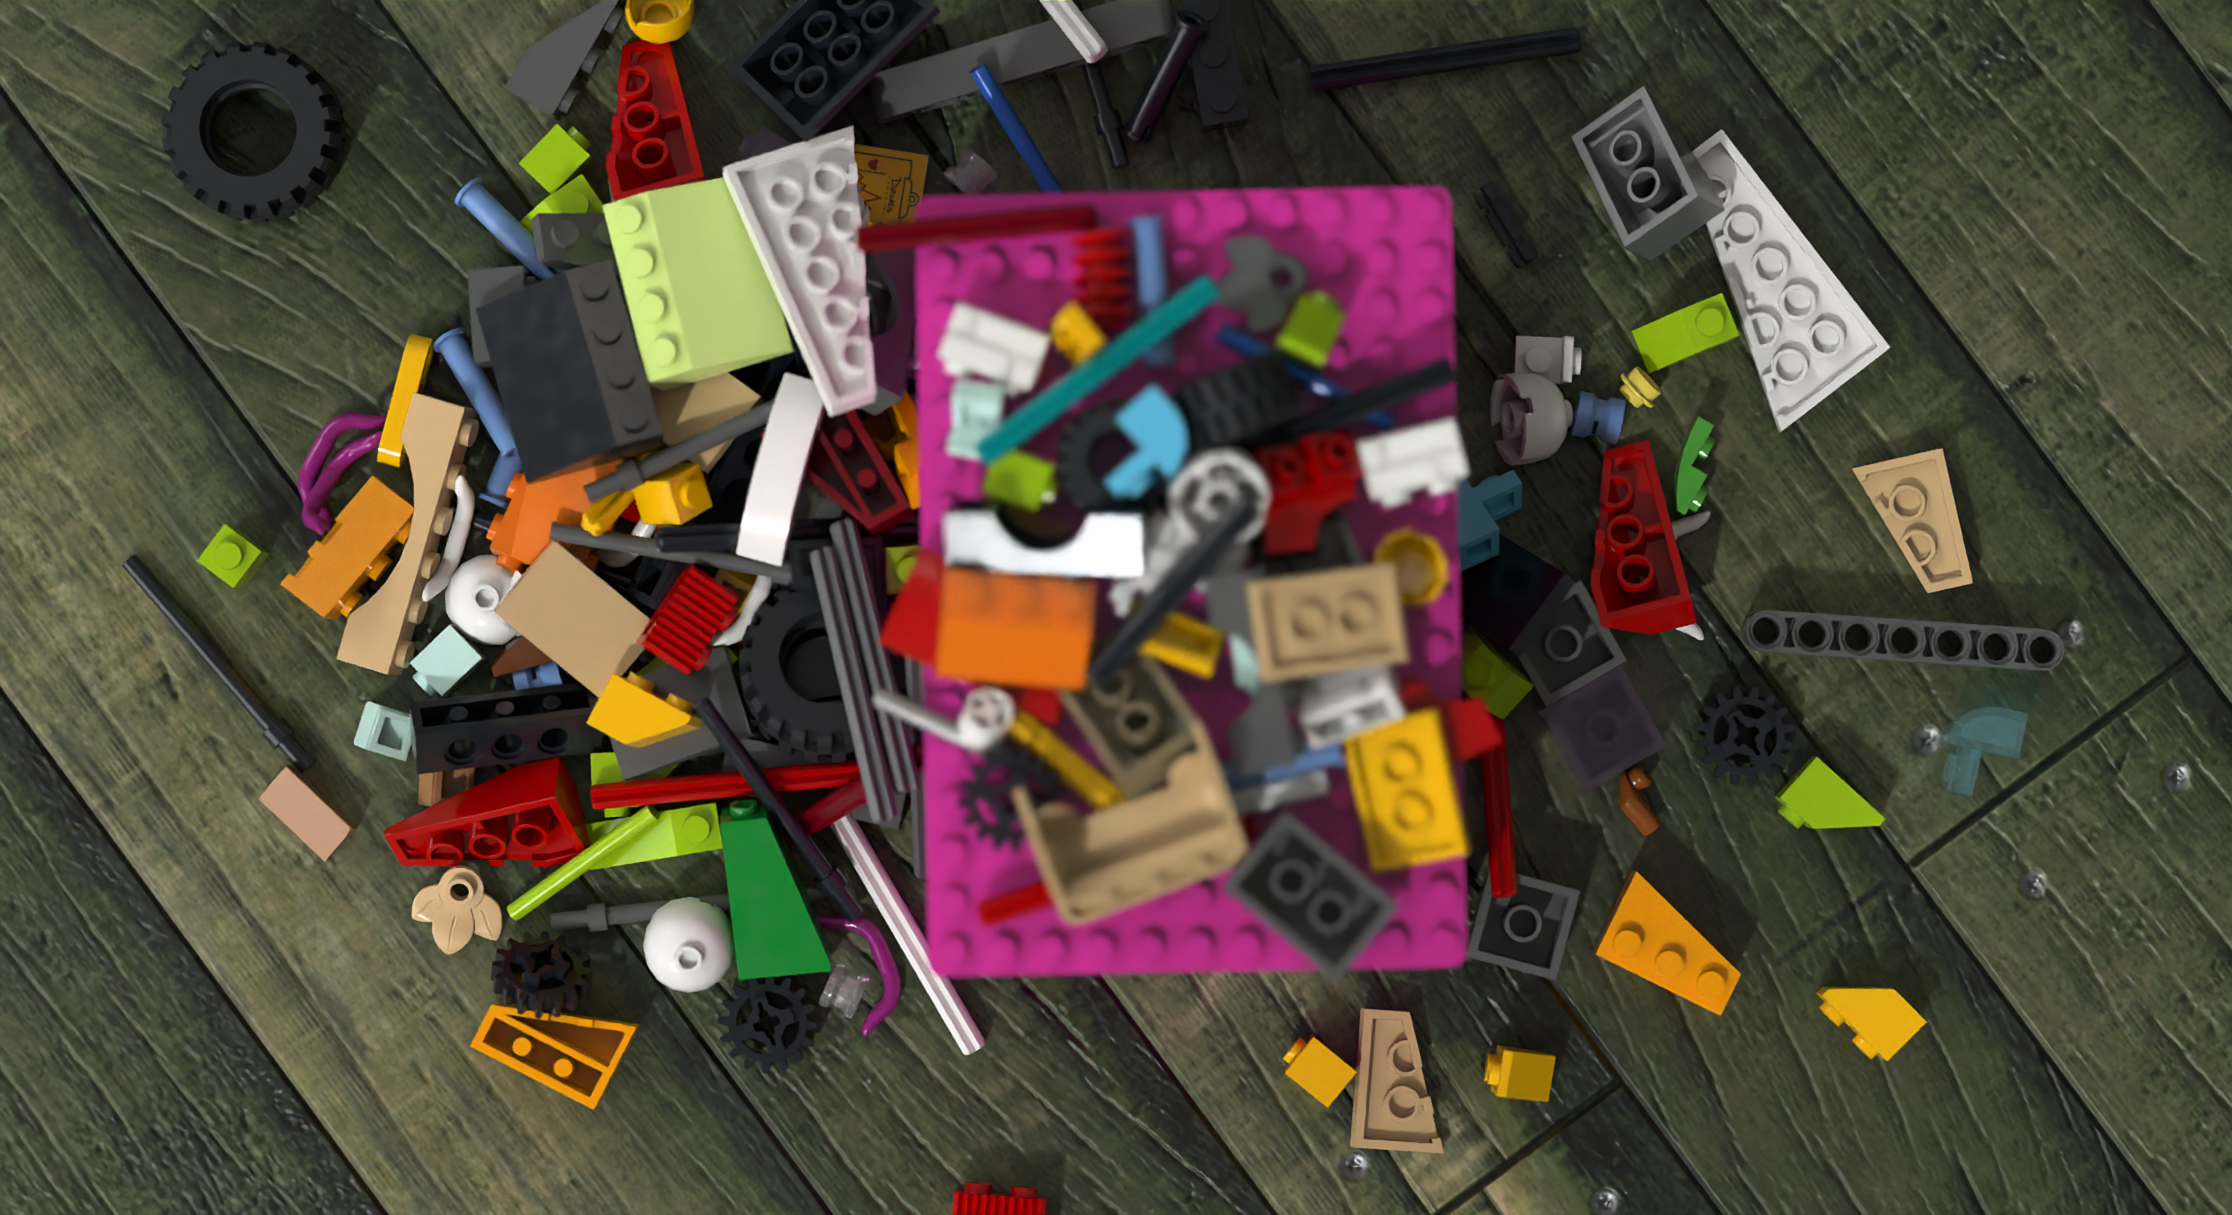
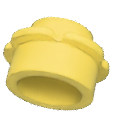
M1638 366L1628 374L1624 372L1621 374L1624 384L1619 389L1626 399L1636 408H1639L1643 403L1647 407L1652 408L1654 406L1653 400L1662 393L1652 378Z

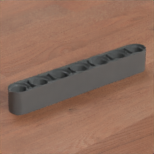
M1116 0L1081 11L1108 48L1105 56L1100 59L1169 39L1177 23L1172 0ZM1053 19L878 72L866 86L877 124H883L983 95L969 73L971 69L981 63L987 65L999 87L1004 89L1087 64L1088 62Z
M1777 610L1754 612L1747 616L1741 627V637L1745 645L1753 651L1763 653L2024 671L2051 670L2059 665L2065 653L2064 643L2058 634L2051 630ZM1760 618L1770 620L1775 627L1774 639L1766 645L1759 643L1753 636V626ZM1807 621L1814 622L1821 630L1820 642L1813 648L1805 646L1799 639L1800 627ZM1853 624L1861 626L1867 633L1866 645L1859 651L1852 650L1845 642V633ZM1900 627L1908 630L1913 637L1912 648L1905 654L1898 653L1891 644L1892 634ZM1945 631L1955 634L1959 641L1958 650L1951 657L1940 653L1937 646L1938 637ZM1991 634L2002 638L2005 646L2003 655L1997 660L1990 659L1984 652V641ZM2038 637L2045 639L2050 645L2051 650L2049 658L2042 664L2036 662L2030 655V645Z

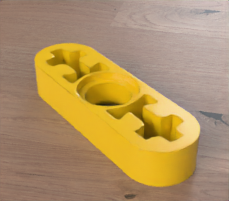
M411 333L407 340L379 444L378 463L401 468L405 462L407 452L400 436L413 392L420 394L424 392L434 353L432 347L435 342L434 339Z

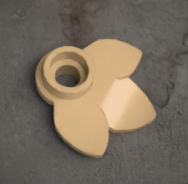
M459 865L446 870L439 883L423 887L418 892L412 905V918L421 922H432L434 940L438 947L448 955L461 950L470 941L473 933L496 941L502 931L503 919L500 904L493 897L485 893V885L481 875L468 866ZM458 883L464 884L468 888L469 894L466 896L455 894L453 885Z

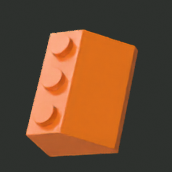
M946 569L942 582L935 678L1083 690L1092 627L1095 582Z

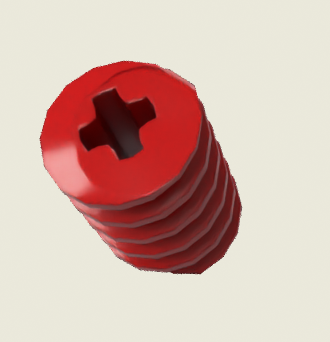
M1088 229L1084 233L1073 236L1071 239L1073 247L1085 251L1071 258V264L1074 267L1085 270V272L1074 275L1071 278L1073 286L1085 290L1073 295L1071 303L1085 309L1081 313L1096 331H1125L1133 328L1120 322V317L1134 312L1133 307L1119 303L1120 297L1133 293L1132 287L1119 283V278L1133 274V268L1119 264L1120 258L1133 254L1132 248L1119 244V239L1133 234L1132 229Z

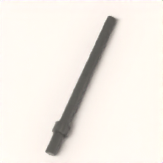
M775 399L635 463L633 459H630L615 466L617 471L583 486L590 503L623 488L627 492L643 485V479L768 423Z
M552 521L549 540L771 577V582L786 585L790 583L788 556H785L783 566H777L725 550L661 553L657 550L656 539L607 530L602 535L593 536L589 531L584 530L582 526Z
M815 883L804 884L811 902L828 900V897L823 895ZM728 893L693 897L699 898L700 902L708 903L713 907L716 905L724 912L730 911ZM676 899L607 907L605 902L587 904V909L551 913L552 931L589 927V931L594 932L608 930L609 925L650 921L657 909Z

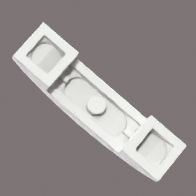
M785 373L753 473L736 552L738 555L783 566L794 525L792 519L815 433L820 428L825 410L824 401L814 380Z

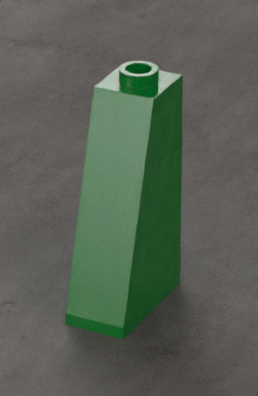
M739 800L731 803L729 807L722 808L720 827L739 980L831 971V945L777 822L763 804H757L755 800Z

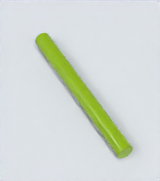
M651 804L640 809L507 906L509 915L515 921H519L660 818L657 810Z

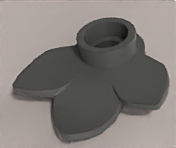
M1242 236L1226 241L1224 248L1234 269L1228 271L1216 284L1220 296L1214 301L1230 310L1247 311V322L1251 333L1273 329L1284 319L1288 302L1298 298L1306 287L1307 271L1304 264L1291 254H1277L1273 247L1262 238ZM1280 269L1289 271L1292 275L1291 284L1287 287L1277 286L1273 280V275L1276 271Z

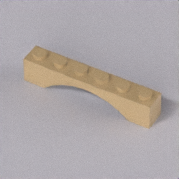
M413 392L400 436L409 457L414 482V512L409 537L399 562L384 585L366 603L349 614L336 659L387 675H401L403 668L406 669L410 665L415 651V643L411 642L415 625L422 622L428 605V601H423L422 594L428 580L432 579L440 565V554L437 553L441 535L445 536L452 524L453 510L450 509V504L455 491V483L458 476L463 475L465 477L466 466L462 464L467 446L471 447L477 437L479 422L475 420L477 414L475 409Z

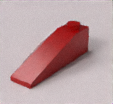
M639 40L623 45L617 83L618 102L616 116H613L611 125L613 134L611 151L607 153L606 169L614 202L647 191L707 181V172L670 42L654 44L645 40Z
M1649 439L1604 451L1599 495L1598 528L1596 529L1594 542V566L1591 570L1590 580L1601 626L1653 635L1697 623Z
M560 757L517 766L384 830V837L402 866H458L462 860H488L489 867H504L505 860H531L532 867H550L569 862L590 846L577 786Z

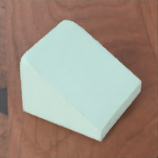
M368 701L354 738V745L406 761L411 747L410 714Z

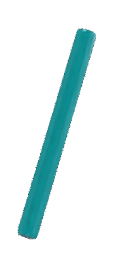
M1207 275L1200 277L975 443L974 450L978 457L987 466L994 464L1220 296L1216 284Z

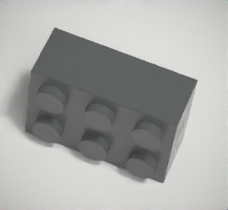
M1284 810L1248 852L1244 860L1238 864L1221 885L1225 891L1335 982H1338L1399 908L1395 901Z

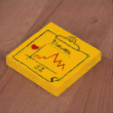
M854 144L855 163H857L858 174L857 184L862 190L859 193L864 200V205H868L870 214L868 224L915 220L916 205L923 198L929 155Z

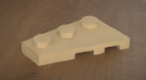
M1943 448L1852 468L1927 593L1973 583Z
M1361 1008L1351 1147L1444 1154L1441 1139L1438 1137L1433 1118L1434 1110L1431 1098L1428 1096L1421 1068L1423 1065L1411 1015L1408 1011Z

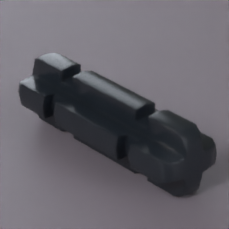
M1487 183L1473 193V198L1480 210L1486 209L1488 214L1485 215V218L1502 247L1508 246L1510 252L1507 255L1514 267L1521 268L1534 261L1538 257V252L1531 240L1526 242L1523 236L1527 233L1509 203L1504 204L1501 198L1504 195L1497 183Z

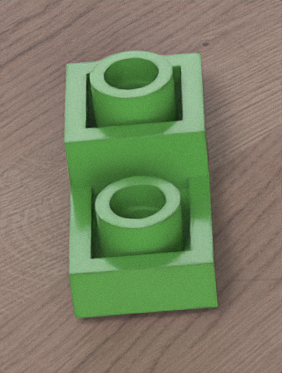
M1699 416L1693 419L1685 435L1674 471L1672 511L1680 517L1686 515L1688 509L1696 512L1709 491V488L1703 485L1708 474L1692 465L1695 460L1700 463L1704 462L1716 439L1709 436L1714 425Z

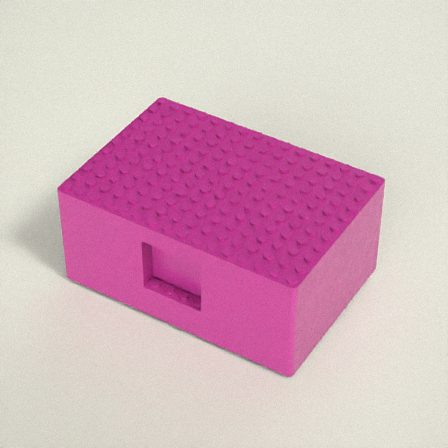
M1440 187L928 196L922 198L916 205L915 220L1092 203L1097 211L1098 225L1096 229L1125 228L1133 230L1132 226L1127 225V220L1163 216L1166 218V222L1161 223L1169 300L1202 276L1207 275L1217 284L1228 271L1234 269L1224 248L1226 241L1242 236L1262 238L1273 247L1277 254H1291L1304 264L1307 271V284L1302 294L1310 298L1314 291L1325 294L1340 302L1338 311L1346 314L1321 370L1318 371L1303 363L1300 364L1354 393L1442 357H1448L1454 367L1451 198L1448 192ZM1085 231L916 247L921 549L923 547L946 558L943 513L954 497L982 498L984 493H982L981 489L991 466H987L980 459L949 454L947 452V441L953 426L952 392L956 380L973 383L985 382L990 385L992 383V379L974 373L971 381L944 371L947 362L939 360L937 357L958 301L1048 335V331L1058 315L1072 304L1071 297L1085 291L1071 284V278L1074 275L1085 272V270L1074 267L1071 264L1073 256L1085 252L1073 247L1071 239L1073 236ZM1132 234L1119 239V244L1133 249V254L1119 259V264L1133 268V274L1119 278V283L1132 287L1133 293L1120 297L1119 303L1133 307L1134 312L1120 317V322L1134 327L1142 319L1134 237ZM1285 269L1276 271L1273 275L1274 283L1279 287H1287L1292 282L1291 273ZM1300 296L1288 302L1285 317L1280 324L1273 329L1257 333L1250 332L1247 322V311L1230 310L1213 301L1172 331L1176 364L1145 367L1144 352L1012 450L1054 466L1055 469L1052 477L1060 480L1057 465L1059 443L1064 435V430L1077 417L1080 411L1095 405V402L1105 399L1110 401L1116 400V398H1127V400L1134 402L1152 385L1170 403L1169 397L1176 389L1215 371L1248 359V357L1215 340L1224 323L1276 350ZM1077 307L1081 312L1085 311V309ZM1129 330L1097 331L1104 340L1097 353ZM1052 339L1050 340L1031 393L1020 390L1017 398L1005 395V421L1076 370ZM1455 382L1387 409L1397 415L1388 433L1365 420H1360L1336 431L1349 430L1356 448L1357 442L1451 418H1453L1456 426ZM1296 384L1305 408L1298 416L1332 403ZM1114 432L1103 436L1096 442L1090 454V468L1093 476L1101 485L1109 488L1106 480L1140 451L1141 448L1124 432ZM1187 442L1183 460L1191 454ZM1363 475L1361 478L1353 480L1356 494L1355 504L1341 508L1365 565L1371 566L1375 564V556L1387 537L1405 529H1413L1417 534L1435 539L1448 561L1447 583L1435 600L1420 607L1401 605L1408 661L1390 664L1396 673L1398 682L1416 674L1427 690L1443 699L1461 702L1457 489L1436 495L1430 494L1429 487L1410 491L1411 501L1383 508L1381 499L1370 501ZM1061 480L1050 507L1040 505L1036 514L1072 528L1074 532L1082 528L1089 518V515L1082 512L1067 496ZM1170 496L1161 508L1159 507L1148 516L1149 531L1156 512L1167 514ZM1250 547L1246 553L1240 573L1258 570ZM991 571V573L1010 574V571ZM1057 573V575H1056V578H1060V579H1070V578L1060 577V576L1058 575V573ZM1088 573L1084 577L1072 578L1071 580L1095 582L1089 645L1125 623L1134 597L1141 600L1144 592L1134 590L1126 615L1122 616L1116 613L1119 603L1110 601L1116 579L1108 578L1107 573ZM1194 589L1175 612L1210 625L1206 595L1204 592ZM1227 632L1225 634L1210 677L1153 657L1193 715L1201 722L1213 750L1215 761L1232 759L1227 725L1237 720L1247 711L1256 695L1248 696L1247 686L1236 688L1230 634ZM923 664L924 707L959 723L968 698L979 689L957 679L935 678L936 670ZM1300 676L1292 677L1291 682L1300 679ZM1013 706L1014 719V717L1022 710ZM1286 706L1289 726L1298 725L1301 741H1308L1297 720L1295 706ZM1066 707L1056 726L1030 715L1117 787ZM981 718L977 719V721L988 726L986 721H983ZM924 729L928 963L931 971L937 976L1321 970L1221 887L1237 866L1083 924L1065 922L1059 913L1057 905L988 928L984 927L977 912V904L980 901L1046 879L1033 846L1027 838L1021 839V846L1018 852H1014L1010 841L1004 840L1003 845L998 851L993 848V836L988 835L980 842L975 838L976 830L979 827L978 824L968 827L964 825L962 818L971 812V809L958 807L957 799L967 796L969 793L960 788L959 780L962 778H973L974 775L968 768L970 761L980 766L986 761L983 756ZM1007 733L1001 744L1007 743L1013 749L1012 754L1015 755L1018 754L1019 749L1022 747ZM1343 739L1339 740L1344 768H1339V764L1318 768L1323 769L1328 783V792L1326 794L1251 812L1255 818L1259 836L1254 840L1245 842L1247 854L1284 810L1399 905V908L1348 969L1456 967L1464 961L1466 956L1464 855L1373 873ZM1029 753V759L1033 760L1035 757ZM1462 761L1452 765L1451 768L1463 817ZM1009 766L995 770L986 778L995 780L1006 774ZM1044 766L1043 770L1046 771L1049 768ZM1029 771L1027 781L1029 790L1043 796L1041 782ZM1060 777L1051 783V786L1063 787L1065 796L1059 799H1054L1053 803L1072 808L1076 813L1078 821L1101 812ZM1170 782L1167 783V784H1165L1164 786H1162L1161 788H1159V789L1156 790V791H1159V790H1161V789H1164V788H1167V787L1171 786V785H1170ZM1257 782V783H1253V784H1249V785H1244V786H1240V787H1236V788L1227 789V791L1234 790V789H1238V788H1242V787H1246V786H1250V785H1254V784H1258V783H1262V782ZM1011 787L1008 794L1000 793L999 796L1002 797L1006 808H1010L1012 802L1016 801L1013 791L1017 790V787ZM978 799L981 813L993 824L994 808L991 804ZM1023 818L1016 821L1013 828L1024 826Z

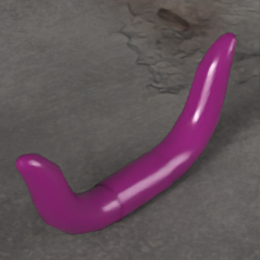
M350 412L336 416L324 425L309 450L299 472L298 490L303 504L315 485L318 472L338 436L350 429L375 430L382 428L385 425L387 416ZM324 504L319 516L326 521V530L329 532L334 526V521L330 510Z
M382 431L350 443L329 462L304 503L302 519L306 527L316 531L319 535L325 533L326 521L319 516L321 508L347 468L358 458L374 450L380 443Z
M844 914L817 915L823 927L831 930H851L861 934L866 939L883 978L884 993L882 999L867 1014L862 1025L863 1035L868 1036L880 1022L895 1010L901 996V977L891 950L881 930L867 918L860 916L858 919L849 922Z

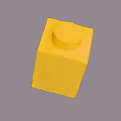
M678 463L643 479L644 484L632 490L643 524L681 525L713 506L700 463Z
M1313 1035L1306 1042L1299 1037L1282 1058L1288 1063L1283 1070L1284 1073L1327 1108L1357 1073L1352 1066Z

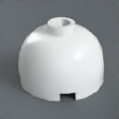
M1519 372L1501 375L1504 379L1495 381L1490 398L1491 427L1501 422L1503 440L1495 441L1498 452L1503 460L1511 466L1547 459L1558 451L1566 437L1568 427L1572 425L1573 410L1570 402L1564 399L1560 389L1553 381L1537 373Z
M1230 446L1201 449L1189 454L1181 462L1170 483V508L1178 528L1192 541L1198 542L1239 495L1245 494L1259 505L1262 512L1261 516L1236 542L1239 543L1249 538L1261 527L1265 518L1264 512L1267 508V501L1269 503V491L1259 466L1245 452Z
M493 554L478 555L462 563L451 576L445 592L446 613L452 625L467 640L486 646L503 645L516 637L512 631L501 623L498 615L493 611L506 595L515 572L496 563L498 556Z
M686 897L668 902L657 909L646 928L643 949L647 966L659 982L672 990L691 993L708 989L723 978L733 962L735 945L731 921L722 909L716 905L713 907L708 903L700 902L699 898Z

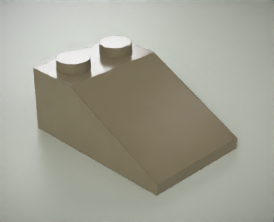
M1124 623L1089 645L1087 665ZM1138 652L1106 688L1096 686L1089 680L1086 673L1083 690L1054 688L1102 765L1128 802L1151 794L1169 783L1168 771L1170 767L1182 755L1200 751L1191 724L1198 722V720L1151 654Z

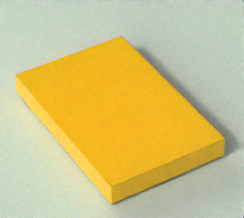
M1438 708L1407 714L1406 717L1343 739L1373 873L1465 855L1470 852Z

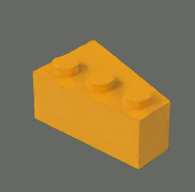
M372 475L336 517L335 525L321 543L316 541L308 550L310 557L297 574L293 576L289 573L280 584L323 618L338 620L342 614L348 618L349 614L355 611L363 601L364 596L360 591L369 579L379 580L391 565L393 560L388 555L398 542H401L403 545L406 544L410 533L414 505L380 478Z
M1630 871L1591 952L1721 1016L1741 974L1637 871Z
M501 1002L491 1004L470 1047L593 1110L600 1106L641 1026L638 1023L560 1012V1017H555L550 1010L544 1011L541 1019L535 1017L534 1010L531 1009L520 1015L517 1014L518 1005L504 1006Z

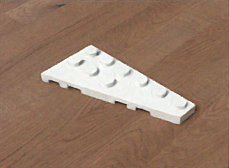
M853 126L812 138L807 143L803 141L725 166L723 170V178L830 417L873 403L876 396L873 351L868 321L869 304L865 285L864 252L858 251L855 239V229L857 226L862 225L858 202V174L854 155L855 139Z
M1721 129L1692 151L1707 173L1725 209L1708 221L1706 225L1778 431L1781 432L1891 347Z

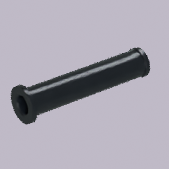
M1188 10L1177 11L1175 15L1177 23L1128 122L1123 127L1126 135L1136 141L1141 139L1143 143H1147L1151 140L1152 133L1201 35L1207 34L1210 29L1209 23L1194 12Z

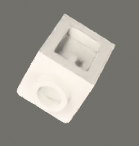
M1516 336L1513 373H1537L1547 377L1555 385H1569L1572 383V375H1580L1581 348L1573 347V336H1564L1563 338Z
M1143 570L1141 574H1136L1133 578L1117 580L1110 601L1119 603L1116 613L1122 616L1126 615L1135 589L1144 592L1141 599L1144 602L1165 577Z

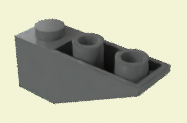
M602 0L529 46L504 88L510 94L558 120L562 112L569 114L580 97L581 90L576 87L585 72L591 75L603 57L604 50L599 47L608 32L614 35L623 23L625 10L622 7L626 1Z

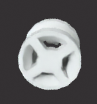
M983 688L975 691L968 698L959 721V731L963 739L971 746L979 749H990L998 746L1004 740L1014 716L1013 705L1010 699L1003 692L996 689ZM981 718L983 721H986L988 726L977 721V719Z

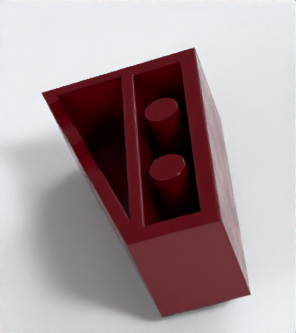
M825 406L820 428L815 433L804 477L872 536H880L915 516L914 511L854 409L830 417ZM765 431L760 433L762 439L764 437Z

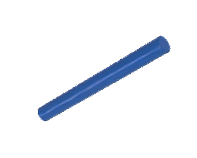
M981 63L971 69L970 75L1044 194H1065L987 65Z
M1226 323L1223 324L1215 339L1248 358L1265 352L1276 351ZM1284 355L1296 384L1330 402L1354 394L1351 390ZM1385 410L1363 420L1388 433L1397 415Z

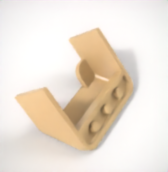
M1200 721L1191 724L1200 751L1182 755L1170 767L1168 780L1171 786L1078 821L1076 813L1072 808L1056 804L1045 806L1038 812L1033 813L1023 788L1013 791L1034 852L1059 913L1065 922L1083 924L1229 870L1244 860L1247 855V847L1224 781Z

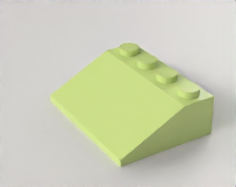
M724 178L647 191L602 205L649 384L664 392L795 351L786 316Z

